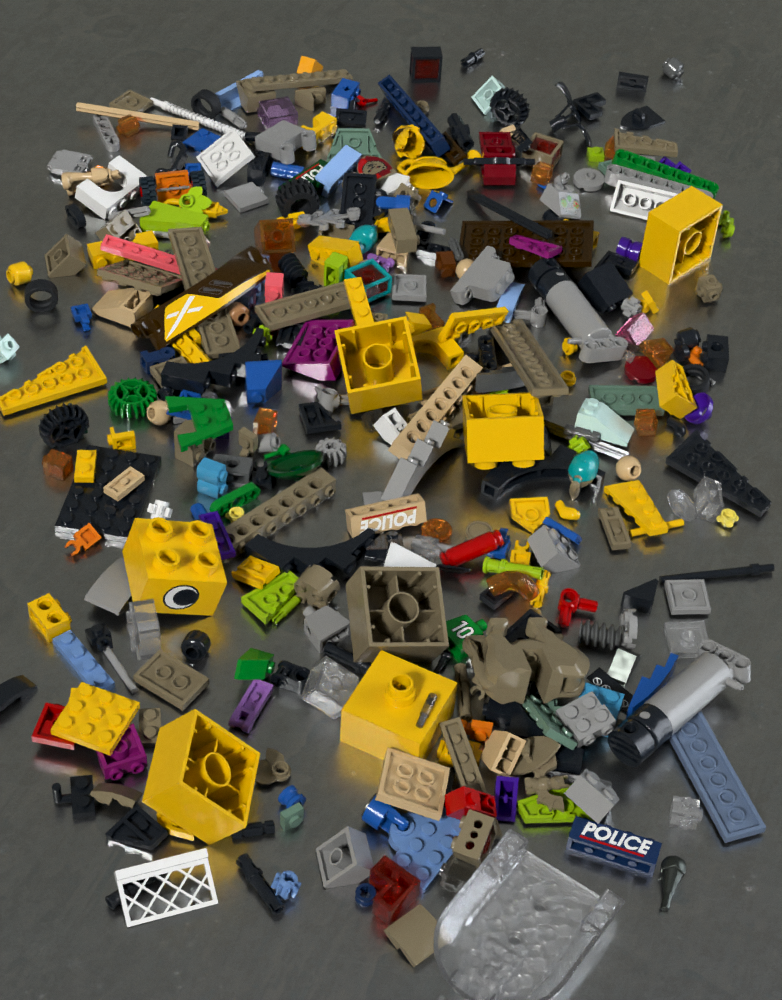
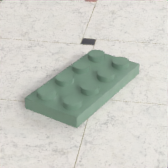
M589 385L588 387L589 398H594L604 403L618 415L664 416L665 410L659 406L657 386Z

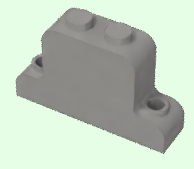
M486 246L450 290L454 303L464 305L472 298L488 302L498 300L514 280L511 265L509 262L500 260L494 247Z

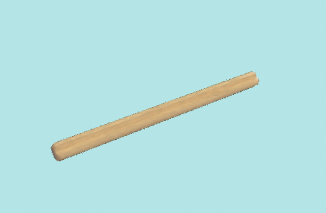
M80 102L76 104L77 112L170 127L173 124L185 125L189 127V130L195 131L199 129L198 121Z

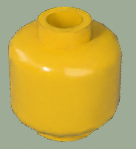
M24 261L11 264L6 271L8 281L15 286L29 283L33 275L32 267Z

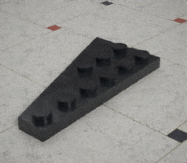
M697 429L666 458V464L759 517L771 506L772 502L758 488L752 487L748 483L749 479L741 476L737 472V468L720 451H715L711 447V443L700 436V432Z

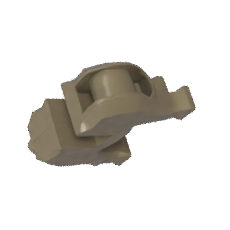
M530 617L528 619L525 633L529 639L509 643L505 637L509 625L508 619L490 618L486 637L484 635L465 636L462 643L463 651L470 658L479 684L490 698L500 704L510 702L524 704L529 681H534L543 703H548L553 699L578 697L585 686L584 677L588 674L590 668L589 658L576 647L564 642L563 634H554L548 630V621L545 617Z

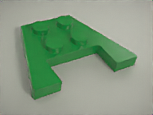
M165 396L169 413L189 410L196 431L177 435L181 452L187 451L188 447L194 444L196 446L202 444L203 440L210 437L214 439L233 430V422L225 399Z

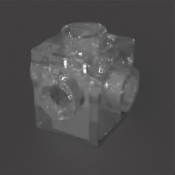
M422 535L415 536L411 552L434 564L436 559H440L442 548L439 547V539Z
M673 796L669 812V826L683 830H696L697 823L702 822L703 809H699L700 800L691 797Z

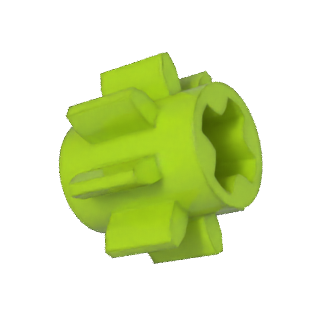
M576 435L568 441L570 445L567 448L576 451V455L590 448L588 441L583 436L579 438Z

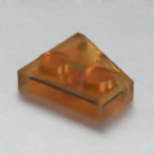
M665 338L645 340L639 344L643 354L650 359L657 369L665 364L674 351Z

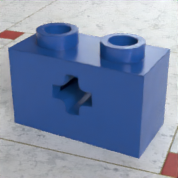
M342 78L331 94V107L349 109L350 101L356 100L357 96L361 94V89H359L360 82Z

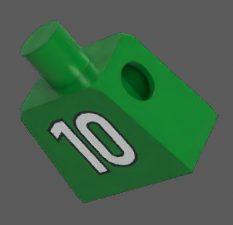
M462 615L446 621L449 647L446 649L452 653V656L459 663L468 657L462 647L465 636L484 635L483 632L487 630L486 622L483 619L474 622L468 615Z

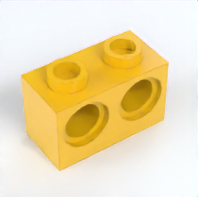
M50 593L27 603L29 617L49 643L53 641V638L71 630L70 623H72V619L69 613L62 610L58 599H54Z

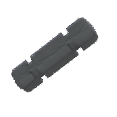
M450 237L448 245L450 250L453 251L455 261H461L464 258V254L457 238Z
M566 424L564 428V434L568 436L573 435L575 437L577 435L579 438L583 436L587 441L590 439L591 442L598 443L600 438L599 432H590L591 430L577 426L574 428L570 424Z

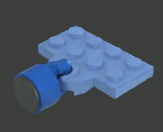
M375 793L361 814L362 820L377 831L383 829L389 833L388 842L397 852L388 862L386 869L424 894L453 856L451 843L454 836H458L460 833V820L446 816L445 807H443L442 816L439 821L416 813L400 815L395 810V806L375 800L377 794Z

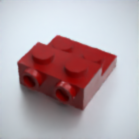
M45 703L31 736L32 742L70 750L75 749L76 743L51 735V728L65 706Z

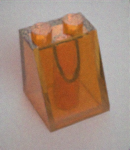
M293 218L258 221L254 227L255 245L261 254L296 252Z

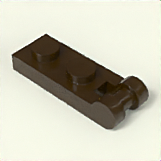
M446 131L442 133L450 147V150L445 152L444 155L453 166H457L459 162L468 157Z

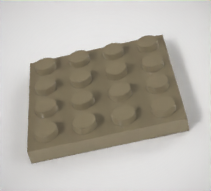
M128 259L98 268L97 276L103 277L102 279L105 281L114 280L119 285L134 286L135 290L150 291V294L156 296L184 286L179 274Z

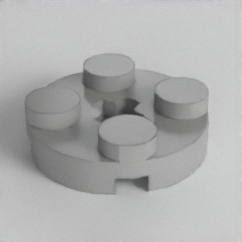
M626 608L623 613H620L619 622L620 626H623V634L620 635L619 645L624 646L625 649H635L636 644H632V641L637 639L638 620L637 616H633L636 609Z

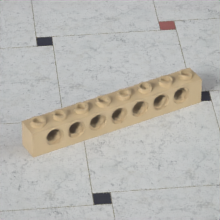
M465 355L397 436L388 451L398 459L401 457L407 459L417 438L425 439L433 421L440 422L441 419L445 421L447 419L445 415H451L456 408L454 404L459 405L462 401L463 393L466 395L473 387L471 385L472 382L476 384L477 373H480L483 367Z

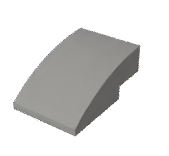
M123 558L116 560L101 574L84 598L85 601L118 616L133 606Z

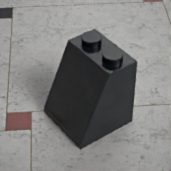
M611 261L585 273L576 285L592 307L601 314L607 311L609 313L617 309V306L622 305L626 298L629 299L634 294Z

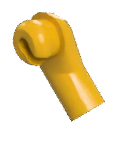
M562 500L555 502V507L562 519L578 520L580 518V512L575 508L566 507Z

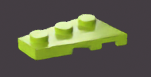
M291 571L288 573L284 572L275 577L270 583L264 584L262 590L256 588L242 596L241 603L266 625L296 593L294 583L298 577Z

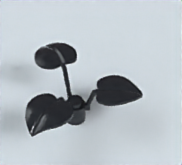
M563 82L556 83L555 86L563 92L568 104L555 116L556 118L549 121L551 128L556 132L561 128L564 130L577 126L585 137L587 147H591V137L581 123L566 125L568 123L567 118L572 115L575 116L578 122H581L582 119L576 110L567 86ZM570 107L572 113L567 116L562 115Z

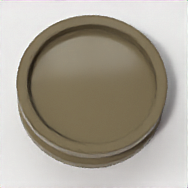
M473 521L466 527V539L470 540L486 532H493V528L487 522Z

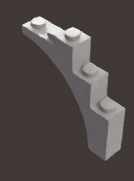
M442 419L440 422L434 420L425 439L417 438L408 458H400L381 497L382 500L386 501L411 495L420 479L440 456L453 448H462L464 440L460 439V434L451 428V423Z

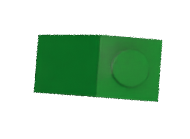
M250 648L238 658L234 679L264 680L275 669V662H273L274 654Z

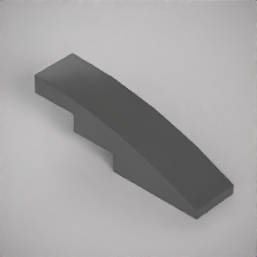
M502 367L501 370H490L489 373H477L475 391L478 393L523 387L525 385L514 367Z

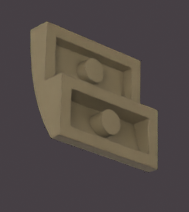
M421 904L383 930L394 947L401 949L413 968L452 940L439 922Z

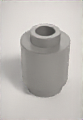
M275 433L257 434L258 449L256 451L258 453L275 452L280 447V438Z

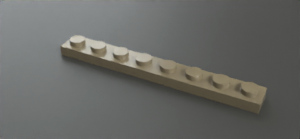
M345 69L328 70L325 72L316 71L314 73L303 72L302 74L291 73L290 75L247 78L244 80V85L251 92L339 84L342 78L353 80V76Z

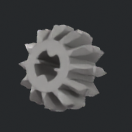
M326 437L325 440H320L318 445H316L315 450L322 452L324 458L321 466L327 465L329 468L331 465L337 467L338 464L343 465L347 457L346 445L341 442V439L335 440L334 437L332 439Z

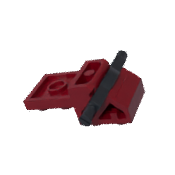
M479 132L481 158L463 159V165L481 166L483 185L489 186L515 185L516 166L535 165V159L515 158V148L512 145L510 132Z

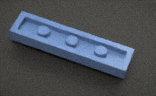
M71 630L52 639L53 645L85 683L107 691L115 688V682Z

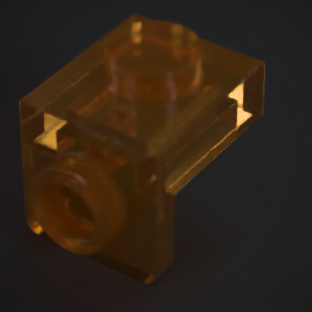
M434 303L419 308V314H424L432 325V328L427 331L444 327L445 324L435 313L436 305Z

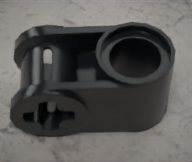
M285 660L279 662L276 673H273L270 677V681L276 687L300 695L309 693L312 688L311 671L306 667H301Z

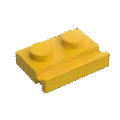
M253 556L245 559L237 567L238 570L231 572L233 579L261 590L264 584L270 583L281 573L279 566Z

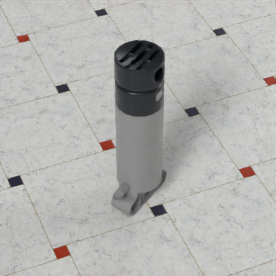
M551 257L538 260L529 270V281L572 337L567 340L568 344H577L581 349L578 356L579 359L585 363L621 360L628 346L627 340L622 337L613 336L609 327L556 259Z
M706 639L700 641L698 644V657L608 734L607 740L613 754L625 765L630 767L639 766L728 686L742 691L744 689L742 684H746L751 680L750 659L713 640Z

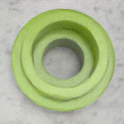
M731 222L723 224L721 227L723 238L732 237L735 226Z

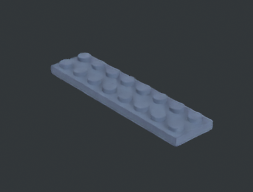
M701 711L698 712L672 735L669 741L724 843L765 832L766 826L703 713Z

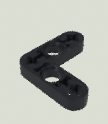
M424 221L421 223L424 225L435 227V223L431 221ZM418 230L416 235H419L420 244L417 245V251L411 253L435 260L436 252L431 251L442 252L451 250L450 247L431 243L435 233Z

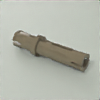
M458 663L454 665V681L458 683L457 701L459 717L469 722L473 719L469 693L471 683L468 679L466 664Z

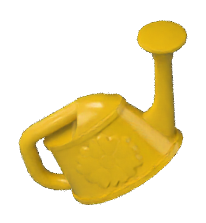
M470 150L467 153V159L481 158V154L477 150ZM424 156L402 161L397 166L396 171L399 174L410 176V183L416 188L438 189L450 184L454 179V175L468 165H463L462 162L457 166L448 167L446 161L442 158ZM410 165L407 170H404L406 166Z

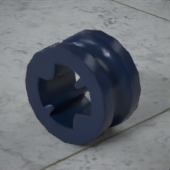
M368 883L360 884L355 891V901L362 907H369L375 903L376 889ZM363 892H365V895H366V893H369V894H370V897H369V898H366V896H365V897L363 898V897H361V894H362Z

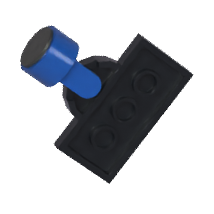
M344 173L340 214L347 213L348 208H360L358 220L351 221L349 218H343L345 224L355 225L356 229L361 225H372L373 220L384 218L388 214V209L408 208L410 214H412L411 195L399 194L396 197H388L386 191L376 189L377 175Z

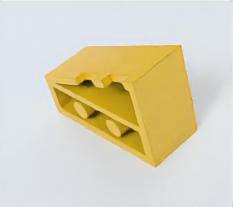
M319 235L307 245L311 260L323 266L325 260L333 252L348 257V268L358 265L360 261H364L359 241Z

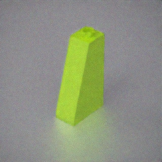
M153 201L149 206L151 210L149 216L140 218V229L143 232H146V230L168 232V229L202 227L205 234L210 228L208 215Z

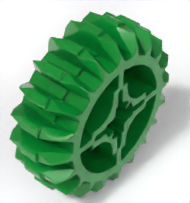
M128 377L127 380L121 379L120 383L115 382L114 386H111L110 391H108V405L111 411L115 412L116 416L121 415L122 419L125 417L129 419L132 417L138 419L139 416L145 417L148 406L152 402L157 401V392L154 385L150 384L149 381H144L143 378L139 380L136 377L134 379Z

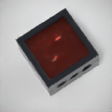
M441 46L411 47L409 68L411 83L441 82L443 60Z

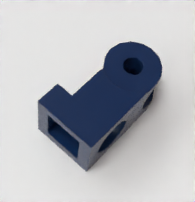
M163 347L150 353L147 350L140 352V364L147 375L151 374L150 366L175 358V350L171 347Z

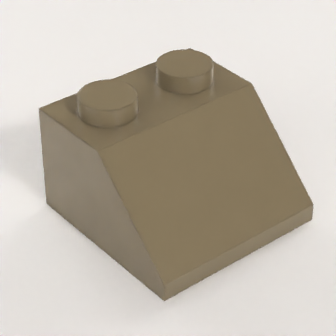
M68 234L62 237L44 255L48 277L50 278L76 275L86 265L82 243Z

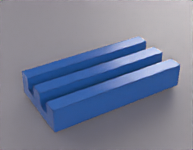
M545 517L542 522L549 528H554L561 535L568 537L579 545L581 543L582 537L553 519Z

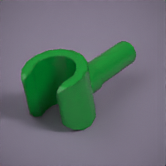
M281 444L277 451L265 454L264 458L268 459L280 454L281 456L290 454V448L286 444Z

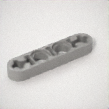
M93 114V123L106 150L117 152L120 149V141L108 116Z

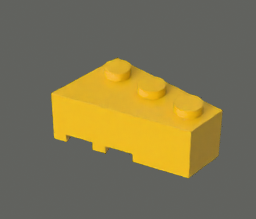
M671 360L655 371L660 408L679 419L697 408L682 365Z

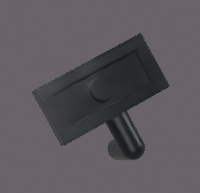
M351 100L349 109H336L335 118H337V125L366 128L367 111L356 110V101Z
M92 775L70 777L71 794H62L59 783L52 785L53 800L56 804L72 802L73 819L96 816L95 800L90 795L94 789Z

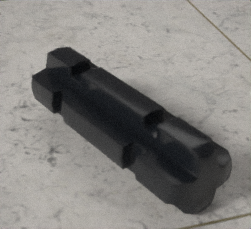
M267 820L264 823L261 821L247 823L246 828L231 836L233 839L242 838V835L251 837L263 835V832L271 834L275 832V823L273 820Z

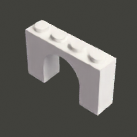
M120 155L109 162L108 169L112 171L119 170L121 179H116L115 181L123 187V190L118 192L105 191L88 178L76 187L75 198L104 220L111 213L124 208L130 200H134L140 194L139 177L147 176Z

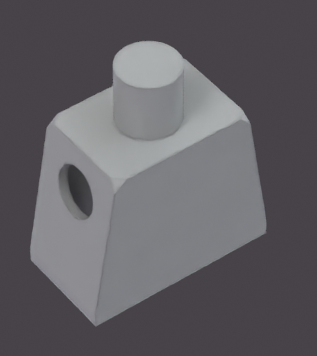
M308 606L304 609V632L319 653L324 651L327 642L330 641L337 644L350 636V621L331 607L324 606L316 610L313 606Z

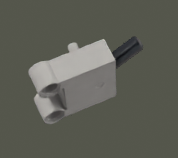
M285 120L264 132L245 133L246 141H255L256 151L269 152L270 157L274 158V161H281L282 164L294 163V151L302 146L305 151H313L317 148L315 131L304 129Z

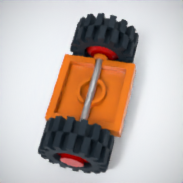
M188 170L155 173V182L153 176L139 177L142 206H150L153 201L164 203V201L170 198L180 199L182 195L187 194L192 187L196 186L202 187V195L207 197L203 170L191 171L189 176Z

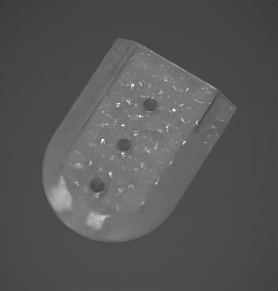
M509 829L441 913L433 938L436 964L448 985L465 1000H551L566 985L626 903V900L608 889H605L602 895L599 896L527 851L529 840ZM540 904L543 905L546 908V910L539 912L534 908V906ZM517 937L521 940V943L512 944L509 938Z

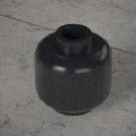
M692 327L678 331L674 339L675 346L686 344L689 351L693 350L695 346H699L701 342L698 330H694Z
M200 630L190 631L181 644V652L192 661L202 660L211 646L209 636Z

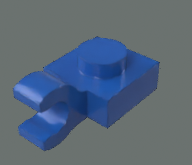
M88 303L72 306L71 313L75 322H81L83 331L91 330L89 323L90 319L93 318Z
M500 528L499 532L502 535L504 545L502 547L499 546L497 550L487 553V556L496 559L507 558L511 547L510 535H507L508 529Z

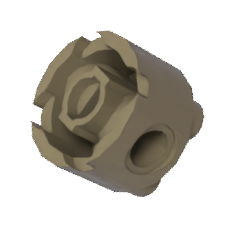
M314 564L312 567L309 565L294 583V589L297 593L295 596L300 599V603L304 604L307 602L316 610H319L331 603L340 591V584L337 579L335 581L331 579L333 575L325 568Z

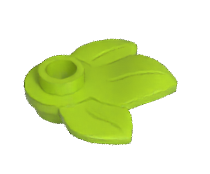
M196 186L180 197L179 205L181 208L203 214L202 210L209 208L212 201L202 195V187ZM187 200L190 201V204L188 205L184 204V202Z

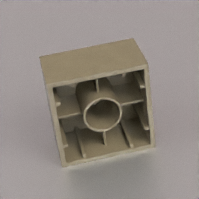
M360 566L347 581L346 593L354 662H373L381 650L408 662H432L449 647L439 567Z

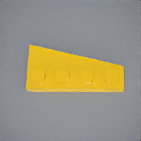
M495 307L451 313L438 336V340L440 343H443L449 337L456 339L465 332L471 334L475 333L479 328L484 330L500 325L509 311L506 307Z

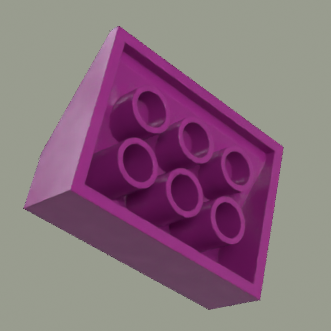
M354 319L305 321L284 358L282 367L319 381H335L342 369L334 330L356 326ZM307 328L301 346H297L299 340L301 339L303 333Z

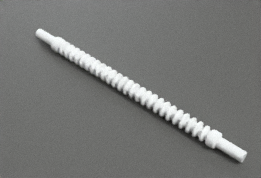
M153 97L150 98L153 100V104L161 107L162 110L172 112V114L179 115L180 117L183 116L187 120L198 121L199 124L213 130L216 129L220 133L225 134L233 128L206 116L203 117V115L196 114L191 110L188 111V109L181 108L173 103L170 104L168 101L163 102ZM234 128L236 132L239 134V136L242 138V140L245 142L246 139L244 131H240L239 129L237 130L236 128ZM246 141V143L256 146L255 141Z

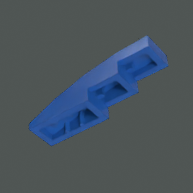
M670 653L665 667L656 664L650 679L641 677L629 704L626 718L668 683L676 668L679 655Z

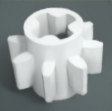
M155 499L154 504L149 503L147 512L151 513V519L156 517L165 519L166 517L171 518L173 509L168 508V502Z

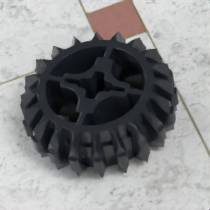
M508 87L501 88L494 93L490 100L489 106L491 107L490 112H493L492 117H496V121H500L501 125H514L518 127L529 117L530 109L528 107L530 104L526 103L527 98H523V94H519V90L514 91V88L509 89Z
M63 403L60 407L56 405L55 409H49V413H44V418L40 419V424L38 425L39 434L44 443L51 448L55 446L59 449L62 446L67 447L75 442L78 443L79 439H84V434L88 433L87 429L90 427L89 418L84 409L77 404L72 405L69 403L65 405Z

